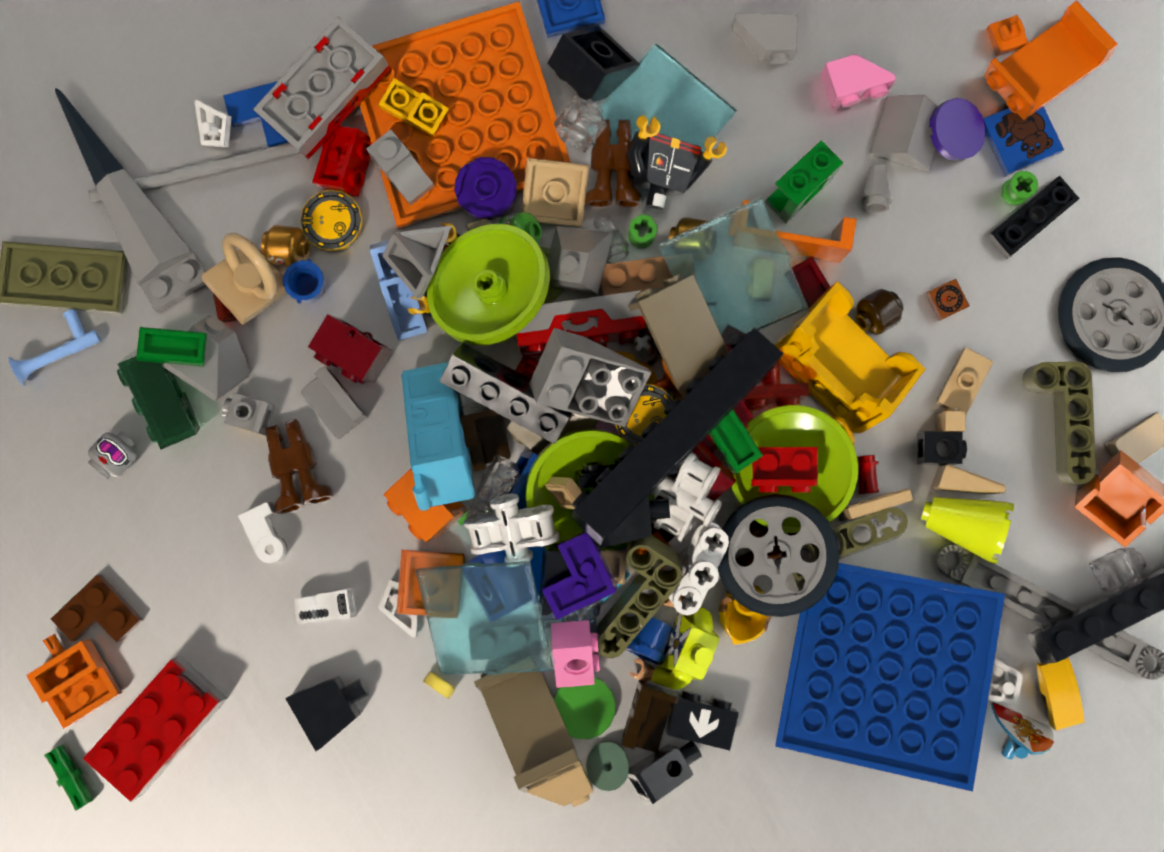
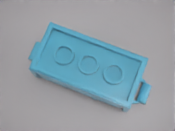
M448 362L406 370L401 374L410 464L415 482L412 490L418 508L422 511L428 510L433 506L473 499L475 496L469 447H466L460 420V412L463 405L460 393L439 382Z

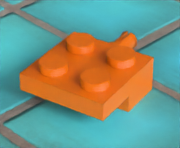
M56 634L43 640V643H45L52 658L26 675L41 702H48L63 729L71 726L122 693L91 639L82 640L69 649L64 650Z

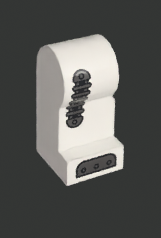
M265 502L238 515L257 557L262 562L269 564L283 560L288 553L287 542L278 535L270 518L277 514L273 502Z
M352 588L293 599L296 624L345 619L356 616Z

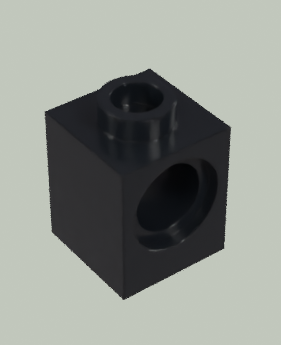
M924 431L917 434V465L949 464L955 466L962 464V459L966 457L967 443L963 440V432ZM940 440L948 446L946 457H942L937 452L936 446Z

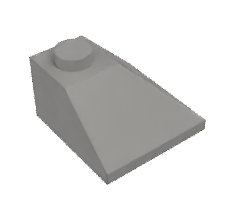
M556 226L547 259L550 269L549 287L598 294L613 234L611 232Z
M210 315L189 329L192 332L207 333L204 367L163 364L165 369L214 401H217L247 379L251 373L236 333L225 326L222 321Z

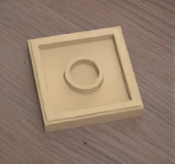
M527 158L521 212L531 213L538 223L582 227L589 165Z
M910 489L894 491L848 505L838 515L839 521L854 519L912 501L913 497Z

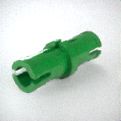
M64 744L44 755L58 778L56 781L58 787H63L75 811L95 800L80 776L83 774L81 769H76Z

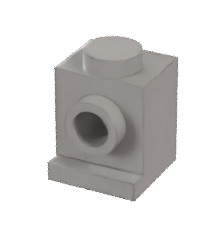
M233 393L232 399L227 398L223 404L222 416L226 417L225 424L266 436V428L269 427L275 406L268 402ZM246 406L249 413L246 417L241 418L242 407Z

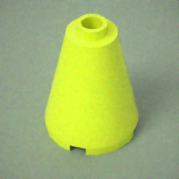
M934 497L932 503L925 502L921 520L927 521L925 527L982 559L997 564L998 555L995 554L1001 555L1011 520L1008 519L1010 513H1006V511L1013 512L1014 503Z

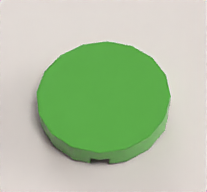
M594 677L595 685L558 688L554 697L569 735L576 739H591L601 735L610 727L615 716L616 702L612 691L599 678Z

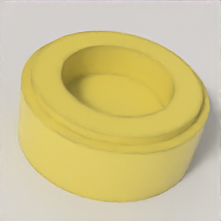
M432 671L423 680V682L447 699L455 691V687Z

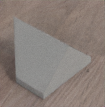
M451 226L393 232L382 257L417 299L423 297L434 275Z

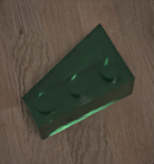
M135 351L117 364L120 368L117 370V374L121 383L125 387L129 386L134 396L132 398L134 409L138 415L143 414L148 424L146 426L147 434L153 443H158L161 450L198 433L200 426L186 392L182 393L174 377L176 375L163 367L164 363L137 361V351Z

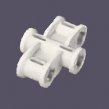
M692 452L680 468L677 479L669 474L651 493L655 497L661 496L664 499H669L670 518L656 519L654 528L657 530L660 528L677 537V541L681 544L689 535L696 518L702 520L704 526L709 527L722 505V502L719 500L714 502L707 498L721 469L717 466L712 468L696 459L697 455Z
M506 494L492 499L490 507L495 509V513L474 515L463 522L464 527L469 530L472 541L471 553L479 555L505 550L506 556L504 561L509 566L520 565L533 559V552L528 550V547L546 546L560 539V533L555 531L552 518L554 513L553 506L540 505L518 510L519 496L517 494Z
M703 522L699 524L693 533L688 547L679 554L682 564V580L671 593L669 599L677 612L682 615L696 613L701 607L707 591L718 582L719 574L717 567L720 565L728 548L729 540L727 534L715 522H712L709 527L704 526ZM714 535H716L717 538L715 541L709 540V542L707 543V541L705 540L707 536L713 537ZM689 592V594L691 595L689 599L683 598L682 601H680V595L686 596Z

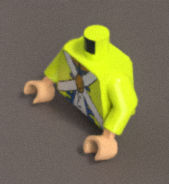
M680 595L679 599L682 601L685 596ZM666 600L662 604L675 609L671 601ZM702 606L692 615L678 613L669 636L662 664L656 665L657 668L654 670L653 666L647 662L635 659L634 662L641 665L642 668L638 674L630 672V675L642 682H648L652 679L653 683L674 690L684 688L692 680L702 681L709 665L713 661V655L719 643V636L713 630L712 614Z

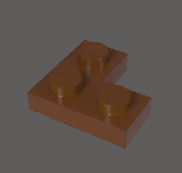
M96 575L51 618L71 642L77 641L96 622L116 643L121 642L143 621L142 617L102 575Z

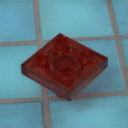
M778 362L761 380L762 385L755 386L743 399V402L749 411L763 410L769 404H776V407L801 404L800 401L809 396L808 383L781 384Z

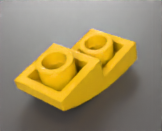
M395 78L391 81L378 104L379 108L432 136L449 109L423 92L420 94Z
M1067 657L1057 663H1037L1039 690L1046 697L1049 725L1056 731L1084 723L1081 696L1070 659Z

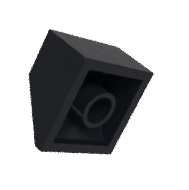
M599 25L562 34L547 63L561 80L566 81L576 91L577 95L588 103L607 98L640 66V63Z

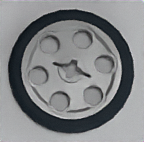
M1114 257L1102 258L1088 263L1077 270L1067 281L1060 296L1058 318L1064 340L1072 352L1083 362L1097 369L1109 372H1129L1144 367L1155 360L1164 350V283L1152 270L1134 260ZM1098 279H1104L1108 282L1110 290L1107 295H1101L1096 291L1095 283ZM1128 282H1134L1139 286L1140 294L1137 298H1132L1127 294L1126 285ZM1081 304H1088L1092 308L1093 315L1090 320L1082 319L1078 314V308ZM1119 308L1121 310L1119 315L1122 319L1114 321L1112 319L1114 314L1110 310ZM1143 309L1151 311L1154 315V321L1151 326L1144 325L1140 320V312ZM1095 331H1100L1106 336V344L1103 348L1096 347L1092 342V335ZM1126 334L1133 335L1137 340V347L1133 351L1126 349L1123 345V337Z
M771 494L757 497L742 504L730 515L722 527V530L728 536L729 544L718 566L719 576L732 597L750 611L774 617L796 615L818 603L834 583L839 568L837 538L829 521L817 508L808 502L790 495ZM794 517L801 523V529L796 535L790 536L783 532L782 523L786 518ZM757 519H762L768 524V532L761 538L754 537L750 533V525ZM775 536H777L780 550L787 553V557L782 558L781 564H779V575L777 574V565L774 560L768 559V553L773 552L775 547ZM813 544L819 549L820 554L815 562L809 563L801 558L800 550L804 545ZM742 548H748L754 554L753 563L746 567L740 566L735 559L737 551ZM792 573H799L805 579V586L799 592H793L787 588L786 579ZM759 575H767L772 580V589L766 594L758 593L754 588V580Z

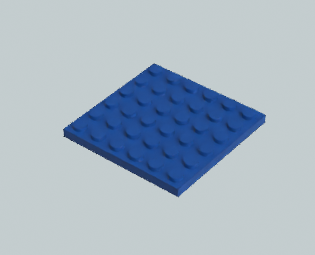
M839 563L834 583L824 598L799 615L775 747L973 792L1005 594Z

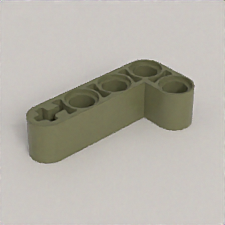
M1042 362L1029 367L1024 372L1022 378L1025 388L1032 393H1053L1056 472L1058 478L1066 485L1090 482L1096 472L1093 387L1090 368L1082 362ZM1038 370L1046 376L1045 385L1037 381L1036 373ZM1069 370L1076 374L1077 382L1075 385L1068 380ZM1071 401L1078 406L1076 416L1069 411V403ZM1072 432L1076 433L1079 437V445L1077 447L1073 446L1070 441ZM1079 453L1080 457H1071V454ZM1072 468H1079V474L1073 473Z
M891 507L832 528L841 545L839 559L902 536L908 524L906 514L899 508ZM888 516H891L893 520L899 519L900 523L897 526V531H893L891 527H886L880 530L882 537H877V530L872 521H877V527L887 522ZM857 527H865L870 531L871 538L864 543L858 542L853 537V530ZM806 544L802 547V549H806L810 553L809 563L815 562L818 559L820 552L817 546ZM792 573L797 588L801 591L805 579L799 573Z
M652 535L626 542L627 563L639 574L597 626L598 652L604 657L615 658L620 656L682 580L680 555ZM644 548L648 550L644 554H637L634 552L636 549ZM666 565L674 567L672 570L664 571L660 569ZM646 589H651L655 591L651 594L642 593V591ZM625 613H634V614H636L635 616H632V617H626V616H624Z

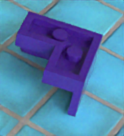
M583 530L581 534L558 544V548L571 575L542 588L556 620L617 592V583L597 542L586 531Z

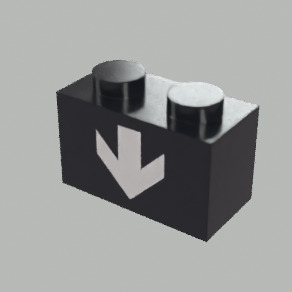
M683 690L682 696L678 695V703H672L665 730L667 735L730 751L739 712L731 708L732 703L729 701L714 698L713 703L700 700V694Z

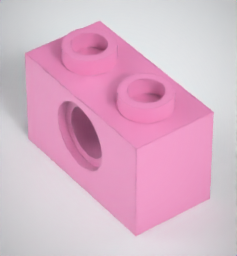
M589 620L551 623L556 687L595 685L594 672L600 671L597 632L590 633Z

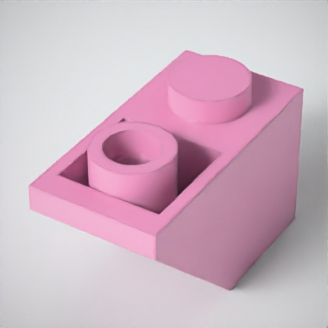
M856 54L826 63L821 72L831 107L842 105V108L850 107L857 104L861 98L868 96L871 99L880 98L889 93L890 88L896 81L893 73Z

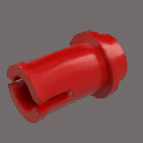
M875 455L857 456L859 494L880 492L876 464H879V461H875Z

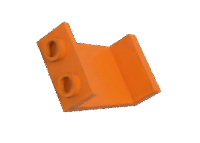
M1075 1L1067 7L1058 23L1001 63L996 58L991 60L984 78L988 86L1003 97L1008 108L1025 120L1108 61L1118 43L1078 1Z
M743 200L740 208L734 209L733 216L730 217L728 235H733L731 245L806 258L813 256L814 259L840 263L852 250L857 221L854 218L844 217L832 231L831 240L746 226L750 203L748 200Z

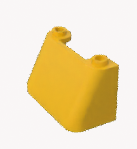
M837 281L778 340L775 346L784 353L779 363L833 416L843 418L851 432L863 433L893 414L926 369L909 353L897 352L889 356L847 315L854 306V300L850 292Z

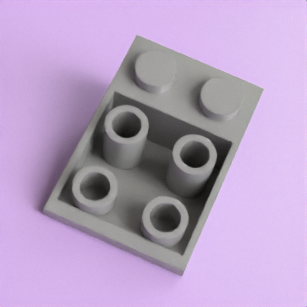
M554 328L529 385L537 404L625 427L651 375V370L586 337Z

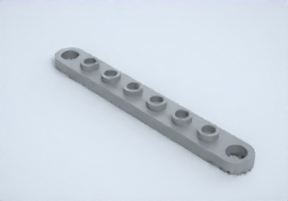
M952 544L942 546L935 555V565L942 574L967 587L1005 594L1004 606L1042 626L1079 609V607L994 563L982 559L961 546ZM949 551L956 552L960 558L959 565L955 569H949L944 564V556ZM1123 630L1086 648L1142 678L1153 680L1163 677L1164 653ZM1148 654H1152L1157 661L1156 668L1151 672L1145 671L1144 665H1142L1144 662L1142 660Z

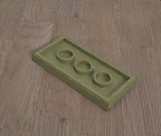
M2 241L0 304L122 314L128 260L124 251Z

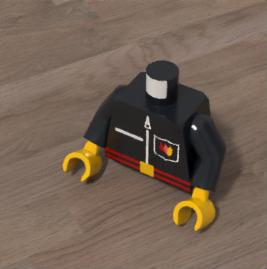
M642 115L638 117L636 122L640 131L635 133L626 152V157L633 175L634 185L649 189L646 206L663 210L667 195L684 194L712 163V157L721 158L725 155L727 146L722 141L717 148L712 149L717 139L714 136H710L704 142L706 150L703 152L701 151V146L659 133L660 122L655 117H652L648 125V119Z

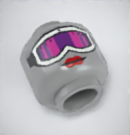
M105 432L88 450V456L91 458L88 463L107 479L110 475L120 477L137 458L136 452L132 449L136 443L123 432H120L117 436L112 432Z

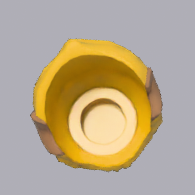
M754 584L755 590L758 593L764 594L763 590ZM728 591L721 600L718 609L720 625L734 645L750 642L760 637L767 631L769 621L772 616H765L750 611L738 603Z

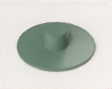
M603 742L596 745L587 758L586 768L588 777L601 790L613 791L620 788L625 783L629 774V760L625 751L613 742Z

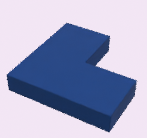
M278 81L223 95L227 113L232 116V127L261 120L268 147L288 142L253 110Z

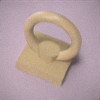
M229 233L224 236L222 248L226 259L202 274V281L242 325L288 294L283 285V275L266 259L252 241L250 242L238 233Z

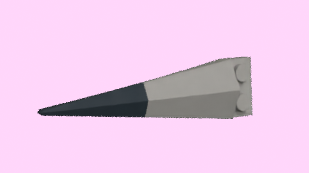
M55 88L57 98L137 284L142 288L153 309L157 313H161L206 286L202 281V274L206 271L198 257L131 178L62 91Z

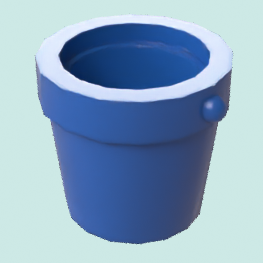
M310 259L292 263L286 269L283 275L285 291L293 299L297 300L298 304L318 301L324 295L325 277L320 268L312 263Z
M652 617L626 650L644 660L661 665L665 657L664 653L672 627Z

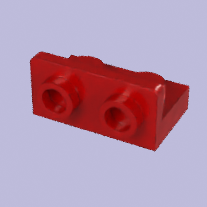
M339 126L324 142L312 183L318 187L342 190L351 196L359 197L371 158L366 150L372 145L370 137L358 128Z
M758 447L763 456L752 463L753 479H751V486H759V492H778V486H791V492H811V486H818V447Z

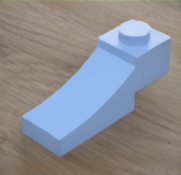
M389 240L370 245V253L397 339L401 340L428 332L423 314L412 315L408 312V308L419 309V302L410 298L414 294L382 257L389 243Z

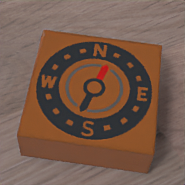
M957 279L926 293L939 321L970 306Z

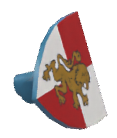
M995 702L991 703L997 722L1010 736L1001 752L1004 757L1012 760L1016 755V757L1023 759L1028 756V753L1031 755L1043 754L1051 749L1054 744V734L1051 726Z

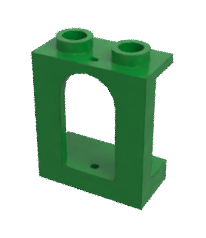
M821 140L775 183L778 189L766 199L765 203L786 224L831 182L842 166L843 161Z

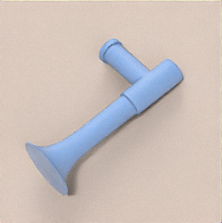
M76 309L63 313V317L66 318L74 339L28 360L18 361L12 357L8 358L16 378L23 386H26L27 377L37 369L101 342L95 329L85 333Z

